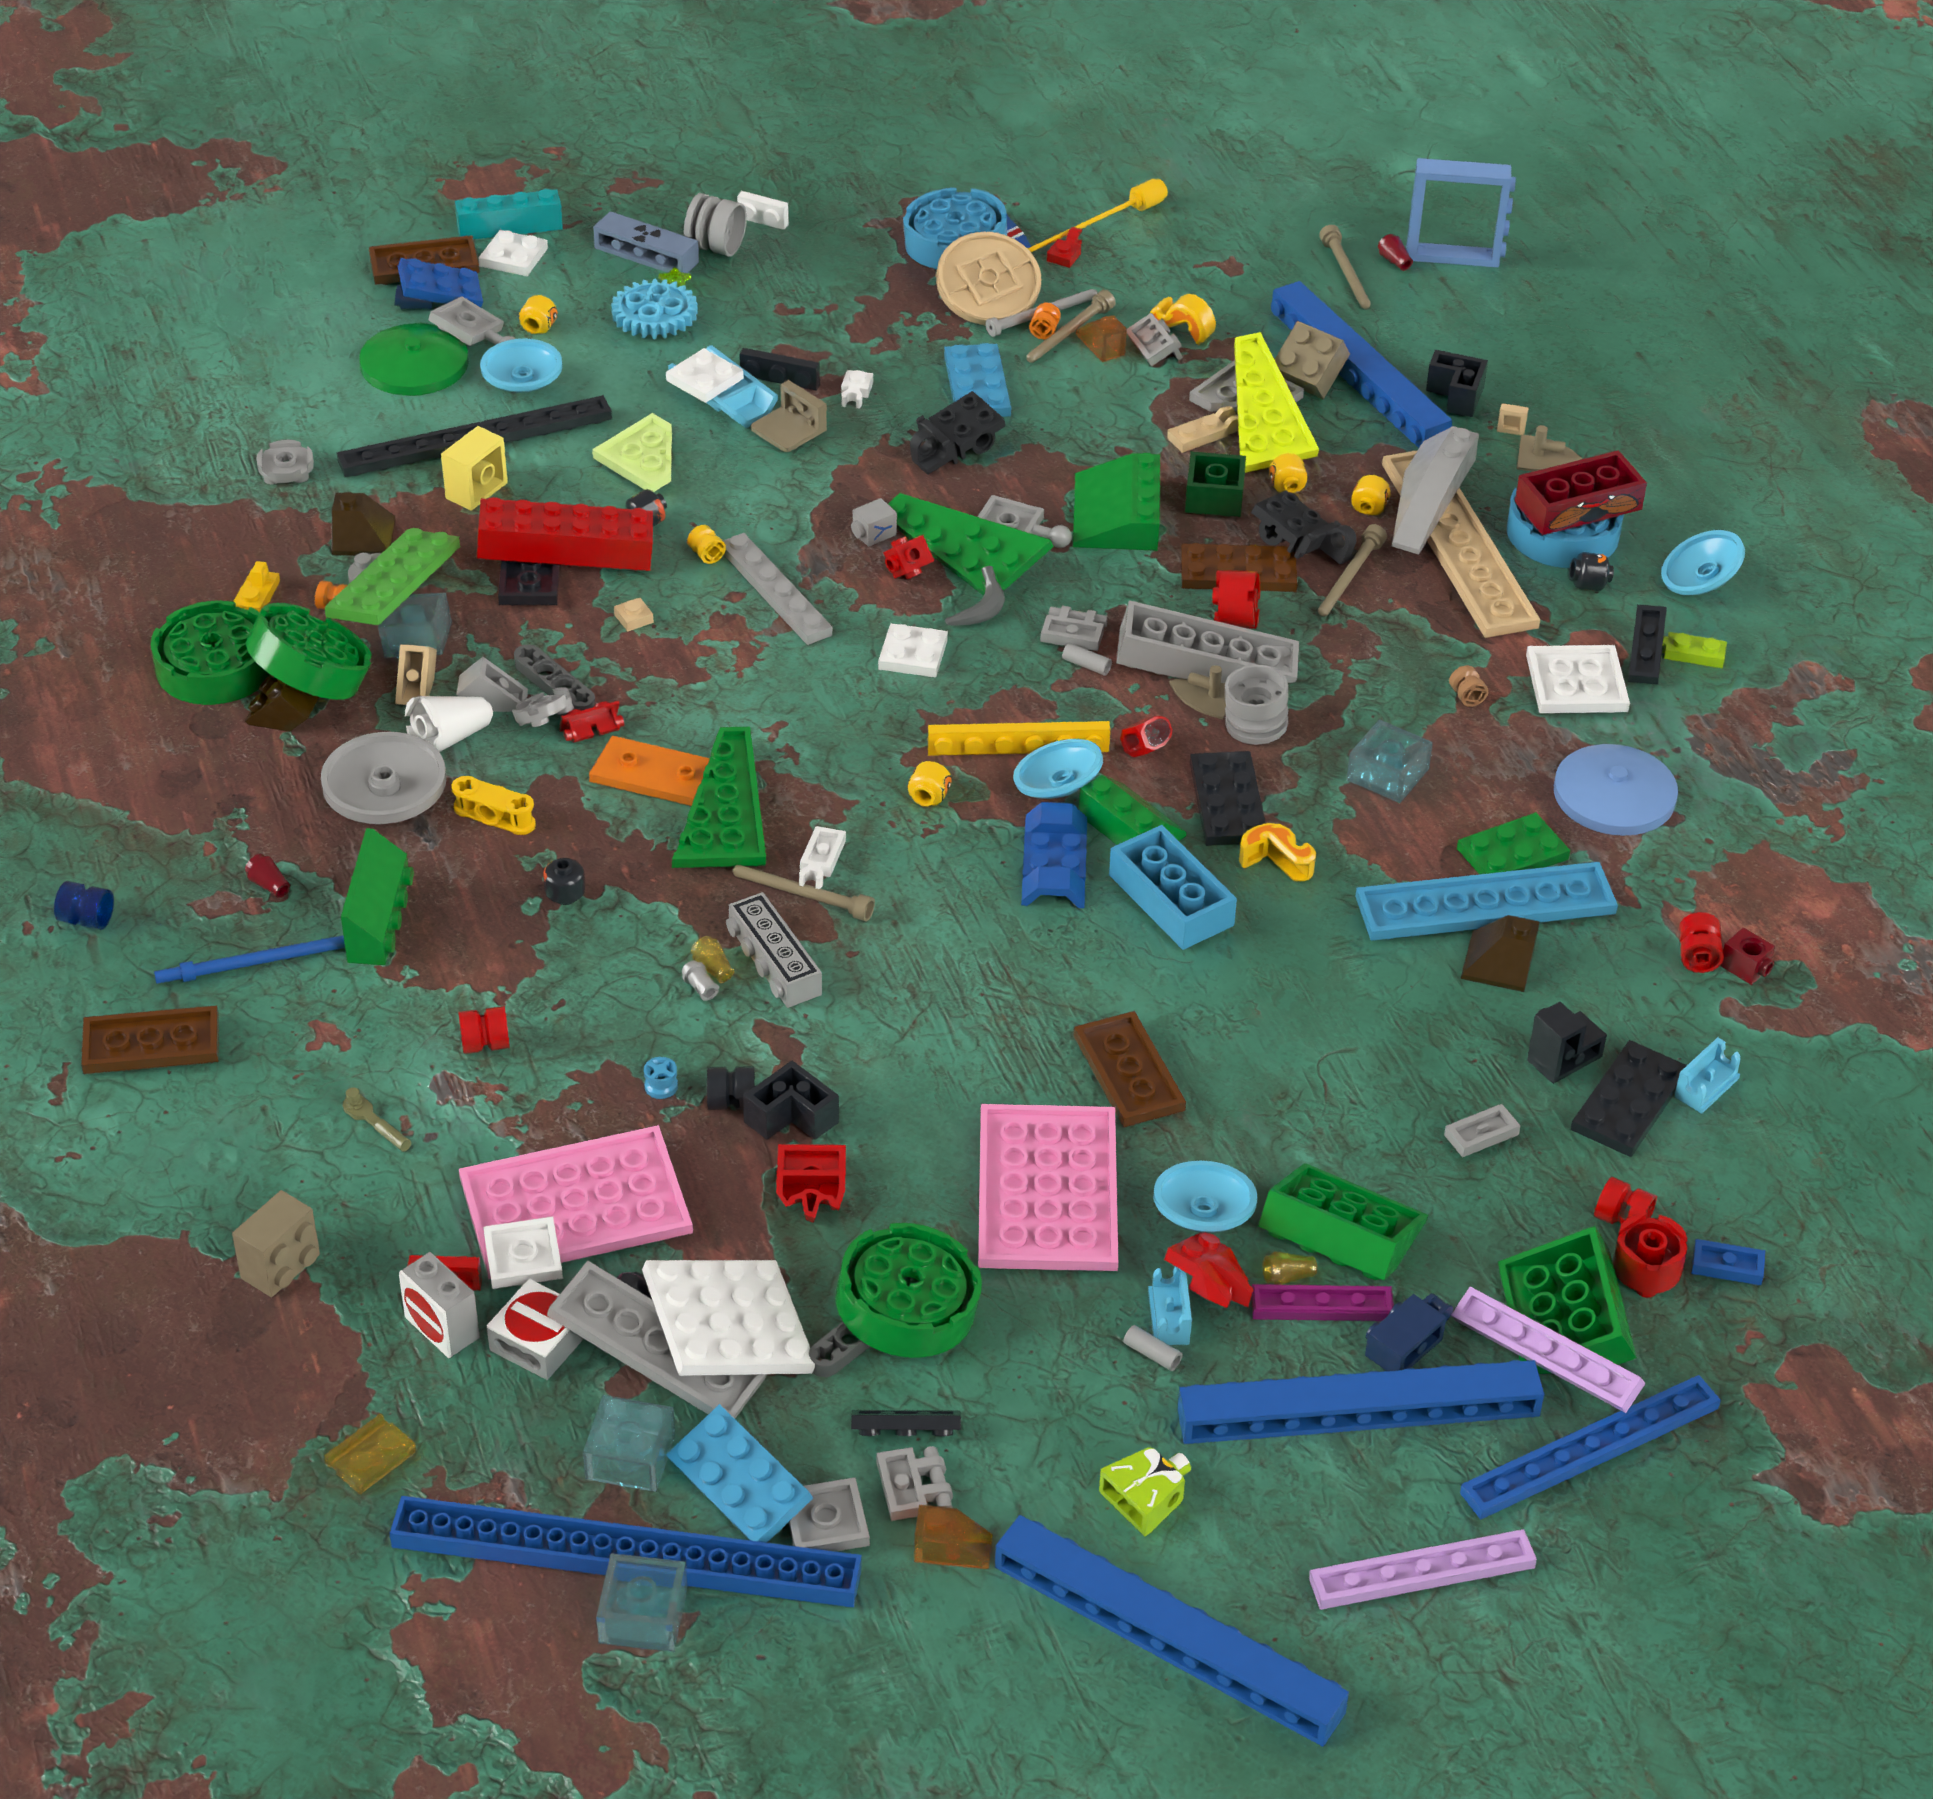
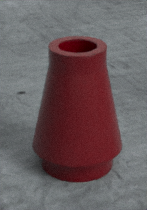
M1388 234L1379 241L1378 249L1382 257L1399 267L1401 271L1411 267L1413 259L1409 256L1399 236Z
M257 854L246 864L245 873L248 880L273 893L277 898L283 897L290 890L291 884L284 878L270 856Z

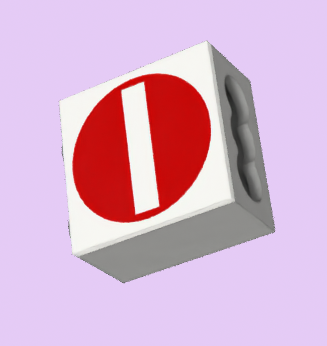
M431 1252L399 1272L405 1318L448 1358L452 1357L480 1338L474 1291Z
M531 1279L525 1282L487 1325L490 1351L546 1380L554 1374L584 1338L547 1316L549 1307L560 1294Z

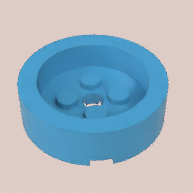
M956 187L924 194L908 205L906 208L907 213L903 217L907 253L916 262L937 269L939 259L944 250L953 241L964 235L975 232H995L1008 236L1004 204L996 196L973 188L971 193L957 192Z
M1514 489L1511 495L1506 526L1507 535L1514 547L1530 559L1549 566L1569 568L1571 560L1577 558L1582 552L1604 554L1608 558L1616 550L1624 515L1542 535L1515 503L1517 489Z

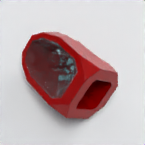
M1152 716L1122 729L1120 741L1125 753L1134 758L1146 755L1166 745L1172 736L1173 729L1166 717Z

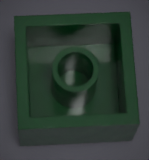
M1191 451L1185 512L1241 517L1246 456Z

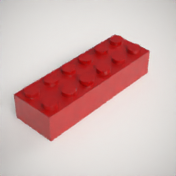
M496 497L480 499L477 559L650 571L653 511L642 508L621 509L614 506L594 507L585 504L567 505L557 502L502 500Z

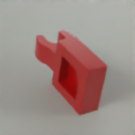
M1071 227L1066 240L1057 239L1048 250L1046 261L1070 268L1081 255L1080 245L1082 240L1078 239V237L1082 233V229Z

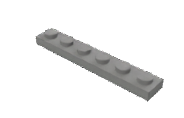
M745 533L723 540L726 545L724 556L807 645L832 636V626Z

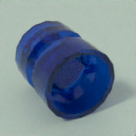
M65 881L56 894L54 903L55 918L60 922L74 925L81 923L84 927L103 930L112 917L114 895L109 889L91 886L86 890L84 884Z

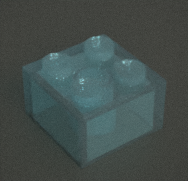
M446 593L411 594L378 626L385 658H399L400 644L432 647L437 649L436 655H443L452 624Z
M1379 719L1350 752L1347 780L1401 803L1429 770L1433 742Z
M603 1395L583 1451L585 1479L657 1492L668 1458L666 1454L670 1451L675 1437L674 1407Z
M611 1554L596 1616L599 1644L674 1652L688 1589L686 1562Z

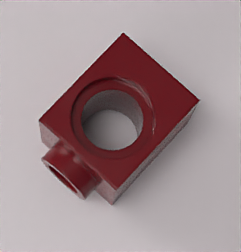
M1743 927L1725 943L1723 949L1724 958L1720 966L1752 985L1761 976L1766 977L1771 972L1775 963L1772 960L1775 946Z

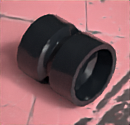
M736 1066L733 1072H729L726 1067H707L708 1110H727L729 1105H733L736 1110H744L743 1095L755 1087L754 1066Z

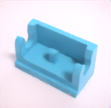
M1717 1037L1680 1072L1674 1097L1702 1114L1739 1079L1738 1068L1741 1060L1739 1053L1736 1051L1731 1056V1060L1727 1059L1724 1055V1050L1726 1049L1725 1041Z
M1175 1266L1173 1277L1163 1279L1161 1269L1157 1268L1153 1273L1152 1286H1148L1153 1336L1168 1345H1189L1192 1317L1186 1272Z

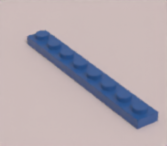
M1697 1375L1630 1406L1626 1413L1619 1411L1461 1484L1460 1494L1481 1520L1719 1409L1721 1400L1701 1376Z

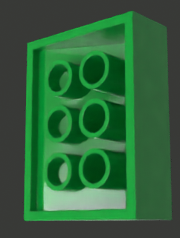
M1131 453L1075 473L1073 547L1158 551L1160 454Z
M1304 1163L1269 1190L1258 1227L1267 1230L1268 1234L1274 1238L1288 1239L1298 1243L1299 1247L1304 1251L1318 1252L1328 1256L1337 1265L1356 1268L1362 1271V1274L1367 1278L1385 1280L1396 1270L1426 1223L1428 1215Z
M1595 1226L1498 1261L1508 1307L1617 1365L1637 1358L1610 1250ZM1519 1356V1360H1520V1361H1529V1360H1527V1359H1525V1358ZM1536 1365L1539 1374L1551 1373Z

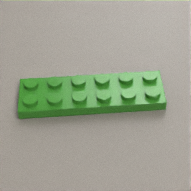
M418 528L407 529L324 607L326 617L379 626L460 548L459 536L447 535L445 532H424Z

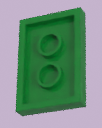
M1537 812L1461 838L1457 843V850L1478 874L1545 868L1569 860L1570 849Z

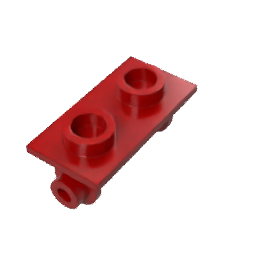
M604 701L586 710H571L564 716H561L559 730L560 732L563 731L566 741H572L573 743L593 738L594 733L591 727L596 726L599 736L619 731L620 727L624 726L622 715H617L620 703L619 701L612 703Z

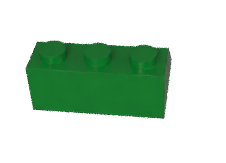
M1101 775L1080 788L1079 810L1087 817V822L1116 845L1160 825H1163L1178 841L1186 837L1187 832L1121 782Z

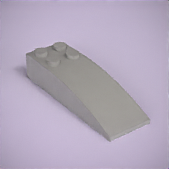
M1129 600L1120 626L1116 663L1130 668L1151 671L1159 675L1188 679L1191 672L1209 677L1210 667L1217 665L1222 668L1221 683H1226L1227 677L1233 671L1244 666L1258 664L1279 670L1286 677L1287 683H1292L1297 680L1299 641Z

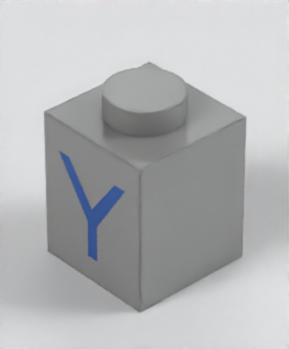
M881 498L853 509L852 532L856 538H860L868 547L896 536L897 513Z

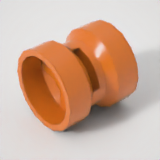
M1041 303L1037 306L1029 324L1030 332L1036 338L1045 340L1055 333L1056 326L1061 319V312L1057 306L1052 303Z
M320 581L315 593L316 608L325 610L324 607L347 585L340 584L335 586L332 582Z

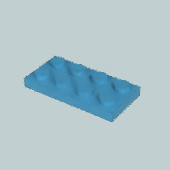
M982 343L980 345L944 347V357L953 402L974 391L1002 417L1011 416V404L998 345Z
M720 1404L666 1454L670 1461L750 1541L767 1543L813 1499L810 1492Z

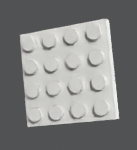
M646 1260L642 1272L679 1376L812 1374L815 1364L809 1357L810 1346L776 1260Z

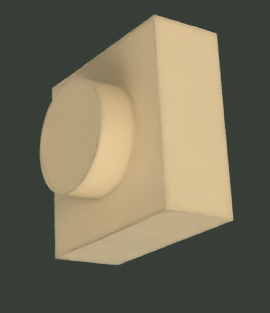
M1502 403L1497 432L1524 435L1529 408Z
M641 598L614 606V615L627 632L654 623L653 613Z

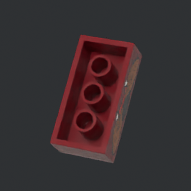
M1617 450L1519 475L1515 503L1542 535L1642 510L1647 482L1623 454Z

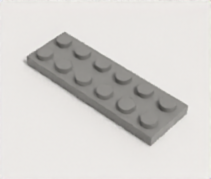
M589 1261L584 1264L548 1310L547 1316L707 1414L720 1404L736 1419L767 1376V1374L679 1376L653 1300Z

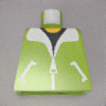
M1147 1447L1102 1468L1100 1471L1099 1492L1146 1537L1182 1502L1185 1488L1183 1476L1191 1471V1465L1182 1453H1177L1166 1460L1154 1448Z

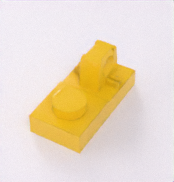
M256 561L233 601L236 607L246 610L252 607L260 612L269 603L280 583L279 573L269 572L266 562Z

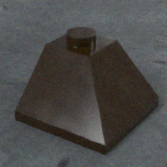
M335 493L332 508V555L356 556L360 553H383L392 544L396 521L395 516L364 493Z
M1507 915L1474 930L1461 979L1524 992L1540 921Z

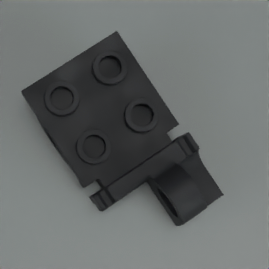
M971 391L928 419H925L923 415L916 419L919 431L910 440L912 461L929 475L949 461L957 464L958 456L962 460L965 459V451L970 448L977 454L985 453L993 446L995 433L1006 426L1005 420L974 391Z
M1287 490L1256 503L1251 512L1261 520L1259 534L1262 540L1272 546L1287 541L1290 543L1287 551L1289 553L1295 551L1294 557L1297 559L1320 548L1341 565L1353 559L1357 553V550L1354 549L1357 541L1356 533L1350 526L1342 525L1337 520L1334 523L1328 524L1320 517L1317 511L1308 508L1299 500L1298 496Z

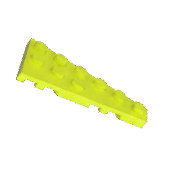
M1261 332L1235 337L1240 455L1246 456L1245 473L1269 468L1271 462L1276 457L1286 453L1296 454L1302 460L1317 457L1319 448Z

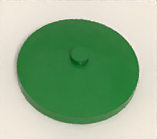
M424 323L398 325L375 334L363 345L359 356L362 375L369 384L381 391L404 396L430 394L453 385L465 374L469 363L468 350L465 343L452 334L442 331L437 325Z

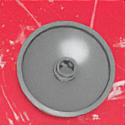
M401 732L366 734L344 743L327 758L321 771L323 795L331 808L340 815L354 821L369 824H388L404 821L423 813L440 798L446 785L445 762L440 752L431 743L420 737Z

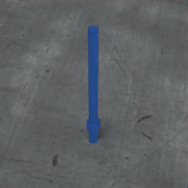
M344 936L193 964V961L179 963V967L154 971L156 984L180 979L183 982L196 980V976L345 948Z

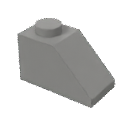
M482 657L459 675L456 695L462 697H483L490 703L493 712H512V709L517 710L515 706L518 703L527 699L528 689L485 657Z

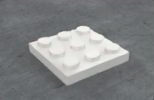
M1615 645L1527 646L1526 657L1539 713L1628 712L1630 701Z

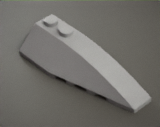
M1452 426L1423 441L1404 473L1392 547L1415 554L1420 553L1475 462L1479 438L1478 433Z

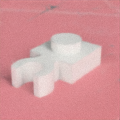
M860 370L846 371L841 385L842 406L846 407L849 401H855L856 408L862 406V397L868 398L872 388L873 373Z

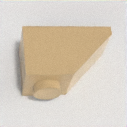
M400 644L395 704L407 705V702L413 697L430 695L435 678L437 649L428 646Z

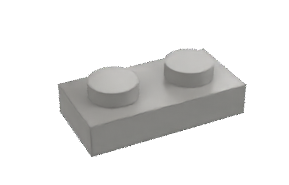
M1499 1104L1447 1125L1444 1135L1459 1154L1465 1157L1519 1135L1520 1125L1503 1104Z

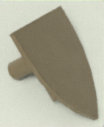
M1541 425L1536 429V436L1521 434L1517 469L1537 471L1583 458L1572 449L1566 447L1565 442L1546 439L1548 428Z
M1211 666L1209 677L1191 672L1188 679L1178 678L1169 681L1175 694L1185 704L1196 711L1223 720L1226 715L1225 683H1221L1222 668L1220 666Z

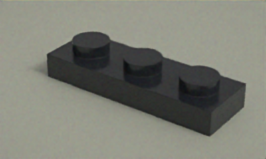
M742 348L739 353L740 367L756 379L780 384L789 380L801 388L815 391L820 386L819 362L748 348Z
M1637 604L1628 682L1658 684L1667 607Z
M852 1410L851 1429H859V1435L863 1436L881 1435V1430H895V1435L914 1436L917 1435V1430H932V1435L952 1436L953 1430H961V1410Z

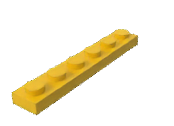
M1110 722L928 725V756L1027 754L1044 745L1066 739L1089 740L1098 745L1101 752H1109Z

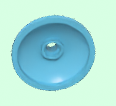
M512 339L496 344L485 352L480 363L481 373L487 382L501 390L517 393L531 392L546 387L560 375L563 366L561 354L555 347L535 339Z
M1712 530L1692 536L1674 548L1665 559L1661 570L1663 582L1670 591L1681 595H1700L1713 591L1727 583L1737 573L1745 558V547L1739 536L1730 531Z
M1066 739L1056 741L1034 750L1023 758L1015 768L1013 779L1017 789L1030 797L1039 799L1065 797L1077 792L1096 777L1103 764V755L1099 746L1089 740Z
M1188 1161L1168 1168L1158 1177L1154 1186V1202L1158 1210L1174 1224L1191 1231L1215 1233L1233 1229L1246 1222L1255 1212L1257 1191L1252 1181L1245 1174L1231 1166L1212 1161Z

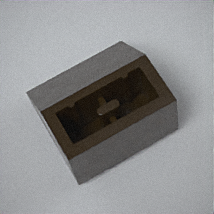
M270 675L260 684V694L249 704L248 709H250V712L245 722L251 726L290 732L308 719L319 697L293 688Z

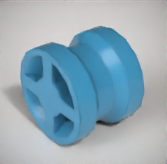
M655 1057L646 1062L644 1066L645 1091L649 1096L656 1099H666L676 1093L678 1089V1080L676 1078L677 1066L673 1060L666 1057Z

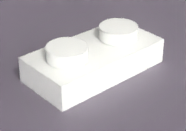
M741 191L737 196V202L743 203L746 208L748 221L783 230L788 226L787 202Z

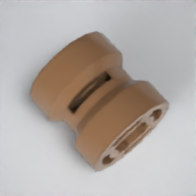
M1465 665L1459 667L1451 674L1449 684L1458 693V697L1463 705L1473 707L1486 699L1488 687L1480 679L1474 667Z

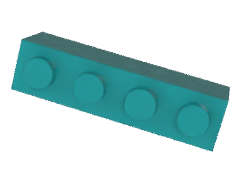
M543 189L528 193L517 192L501 196L491 195L483 198H465L455 201L459 237L472 235L473 240L495 237L499 230H507L517 234L563 230L561 202L557 189Z

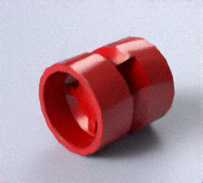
M1705 912L1692 913L1684 917L1679 924L1680 951L1683 966L1696 973H1706L1717 969L1722 964L1724 958L1719 920L1714 915Z
M505 1006L486 1008L484 1015H480L477 1010L458 1012L463 1054L478 1053L483 1050L485 1045H488L491 1051L510 1048Z
M1610 1177L1600 1194L1594 1217L1610 1224L1620 1222L1621 1225L1625 1220L1637 1214L1648 1213L1647 1217L1651 1218L1656 1206L1657 1195L1640 1188L1632 1191L1629 1183L1615 1177ZM1627 1205L1631 1206L1629 1211L1626 1210Z

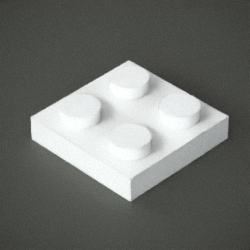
M499 230L479 256V266L528 276L548 249L547 240L531 235L526 236L507 230Z
M704 348L666 372L667 382L705 403L743 379V369Z
M890 623L878 660V670L936 678L947 644L948 631Z
M553 1217L483 1227L492 1289L523 1285L528 1279L535 1282L563 1279Z

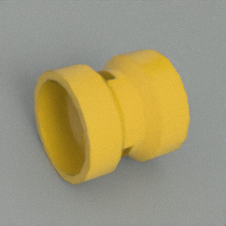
M699 525L688 535L687 544L704 563L713 564L719 561L725 554V543L720 537L716 536L709 526Z

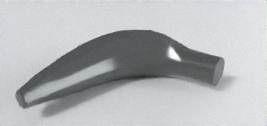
M986 566L981 569L986 586L983 598L974 606L946 618V625L958 626L982 623L992 619L1000 612L1005 597L992 566Z

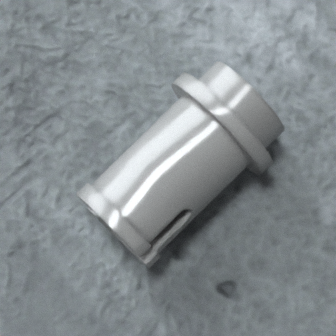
M690 961L682 968L684 982L691 984L703 1001L711 1000L718 994L719 986L705 972L706 967L702 962Z

